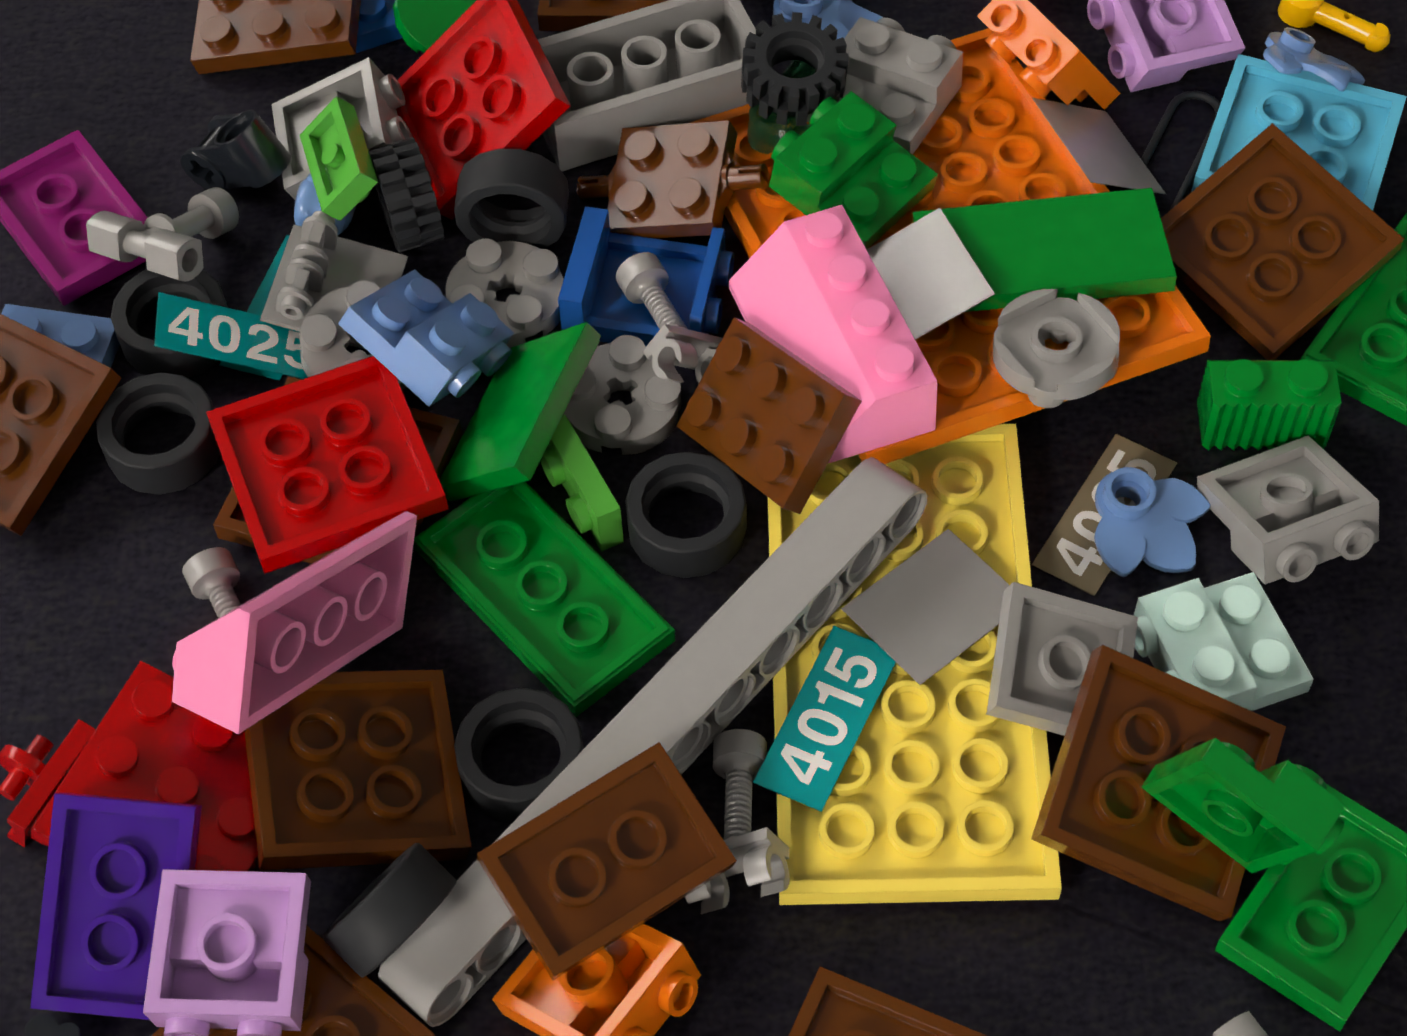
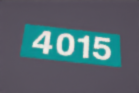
M833 626L753 783L822 812L896 662L876 642Z

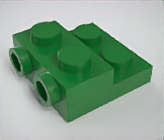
M852 91L839 102L832 97L823 100L811 116L809 122L811 127L802 135H799L794 130L788 131L778 141L771 155L774 165L769 187L805 215L843 205L866 250L934 188L938 173L893 140L897 125Z
M1213 738L1155 765L1141 786L1142 789L1251 873L1278 864L1286 866L1294 859L1312 853L1316 855L1322 854L1335 842L1344 827V820L1339 816L1346 805L1326 790V783L1317 773L1302 765L1292 764L1289 760L1259 772L1255 769V762L1249 754L1241 748L1227 742H1221L1217 738Z

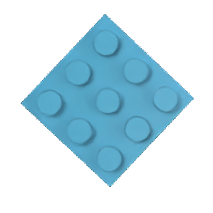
M1238 54L1200 160L1192 191L1273 123L1373 211L1407 96L1349 82L1346 89L1341 92L1325 79L1312 72L1302 70L1298 74H1283L1276 70L1268 61Z

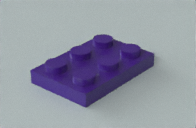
M65 792L54 794L30 1009L150 1020L143 1013L162 870H195L202 805Z

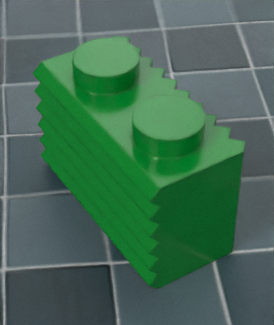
M1311 359L1207 360V368H1205V375H1203V382H1201V389H1199V396L1197 398L1202 446L1208 451L1213 446L1220 450L1228 446L1233 451L1238 446L1244 450L1253 446L1258 451L1265 446L1270 450L1276 446L1310 436L1324 449L1327 446L1342 403L1335 361Z

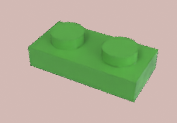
M336 96L300 134V139L323 213L341 221L358 203H361L368 197L372 188L378 183V179L355 107Z
M563 415L540 462L551 485L555 487L562 484L570 498L566 499V506L578 532L582 534L589 531L602 552L624 542L620 506L567 416Z

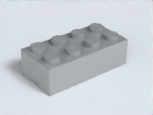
M668 0L538 39L571 105L542 133L560 170H569L617 155L622 128L686 124L747 105V92L742 93L741 87L743 47L745 48L746 38L749 33L756 34V29L741 1Z

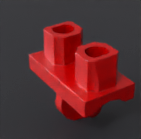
M78 719L46 765L42 761L54 745L42 735L37 734L25 751L13 745L4 746L0 752V765L9 774L0 785V794L14 801L26 784L30 786L7 818V823L12 827L7 834L9 839L23 847L28 844L31 838L34 839L31 828L96 730L95 728Z

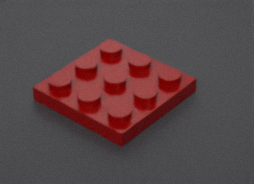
M476 0L397 80L402 88L406 102L404 106L396 109L397 115L404 120L412 137L419 146L420 154H422L425 161L426 171H428L431 179L432 189L435 192L436 204L440 215L450 220L455 218L454 207L458 177L465 163L480 153L495 149L526 150L571 106L518 0Z
M374 356L206 412L264 574L342 547L405 511L417 515V520L449 509L445 492L398 380Z
M140 661L55 793L65 792L202 805L195 870L252 872L259 860L245 731L236 734L172 702L174 677ZM54 795L31 828L33 838L49 846Z

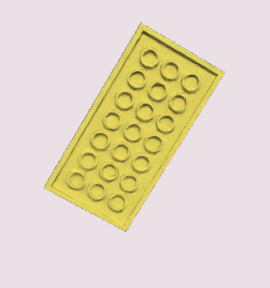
M999 424L885 464L926 491L928 498L924 513L910 533L773 677L775 738L833 626L874 641L841 608L947 529L951 530L1009 585L1012 582L1032 587L1016 424ZM858 455L827 464L801 514L783 509L767 497L769 557L862 462ZM999 625L921 685L895 663L822 812L776 793L777 837L789 847V859L786 862L790 875L788 888L779 892V905L1059 900L1062 886L1058 851L1031 840L1051 779L1047 733L1045 730L986 715Z

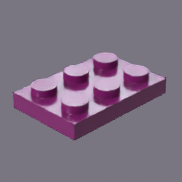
M79 130L0 170V222L63 306L146 261L145 258L138 257L131 262H121L89 251L86 223L94 214L100 211H110L139 220L143 224L148 217Z

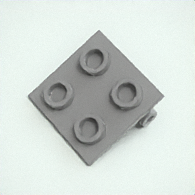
M315 211L312 216L307 217L303 221L302 227L293 225L260 321L300 332V326L305 319L306 313L322 296L333 290L350 287L353 283L364 280L374 282L380 288H383L402 277L408 256L337 237L338 229L335 226V218L322 211ZM349 336L350 346L365 349L352 336Z

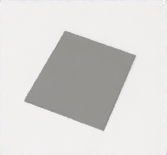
M1032 98L1091 183L1129 189L1152 188L1154 193L1166 194L1106 111L1070 104L1067 106L1064 103Z
M941 208L936 209L867 249L915 340L995 294Z
M947 529L841 609L921 685L999 625L1003 591L1009 584L951 530Z

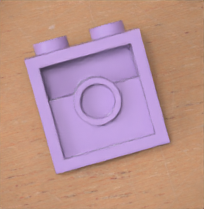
M1088 0L1087 13L1091 25L1098 30L1104 29L1111 45L1108 52L1110 70L1116 78H1125L1130 92L1177 82L1188 70L1235 60L1237 55L1241 54L1245 49L1225 0Z
M162 870L143 1013L156 1027H165L164 1036H209L210 1028L238 1029L237 1036H282V1030L301 1031L309 960L303 952L311 887L308 875L306 873Z

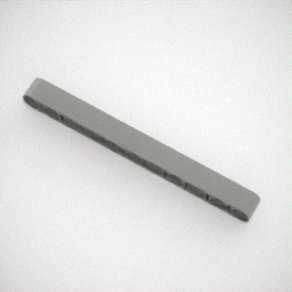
M870 457L862 461L495 842L658 742L661 743L679 773L682 774L910 533L924 513L928 498L926 491L876 458ZM478 860L457 880L452 891L438 908L379 968V981L431 1027L440 1026L452 1018L527 939Z

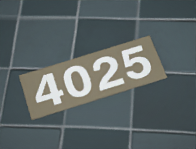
M1115 434L1032 565L1095 596L1111 571L1102 560L1094 539L1096 528L1102 518L1095 506V493L1100 481L1109 473L1124 467L1140 469L1147 473L1152 480L1168 479L1177 462ZM1117 498L1122 504L1136 506L1130 498Z

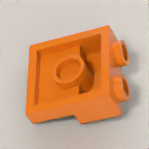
M992 0L978 14L977 17L992 31L985 41L1008 64L1016 57L1024 62L1027 67L1019 75L1043 99L1052 90L1068 106L1075 98L1081 103L1090 95L1105 110L1121 94L1089 59L1028 0Z
M643 923L555 980H552L532 949L492 1000L504 1016L539 1036H654L670 1015L680 1017L689 1011L697 997V980L701 974L682 942Z

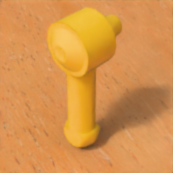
M1281 0L1278 7L1279 17L1289 26L1306 28L1314 23H1318L1364 44L1368 51L1379 52L1386 48L1390 42L1391 34L1388 27L1384 24L1377 23L1375 25L1324 0Z

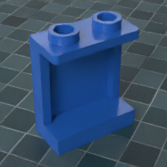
M585 206L558 297L562 330L588 322L601 335L599 339L601 342L611 343L619 336L632 335L640 338L645 346H647L660 329L644 303L636 304L628 301L616 282V272L619 266L629 257L642 252H650L658 257L669 276L668 285L664 292L687 329L705 334H718L722 320L723 299L717 297L720 286L729 287V280L733 276L735 253L725 250L724 228L712 227L708 246L611 233L608 210Z

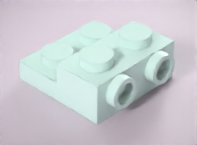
M1254 572L1206 588L1203 587L1199 578L1138 597L1134 616L1138 617L1135 649L1140 656H1149L1154 668L1250 711L1309 692L1314 679Z

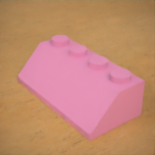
M843 205L783 222L729 280V289L745 322L762 331L862 401L828 464L934 431L936 429L937 379Z
M408 511L401 513L178 641L172 661L174 669L172 702L236 734H240L402 629L417 515Z

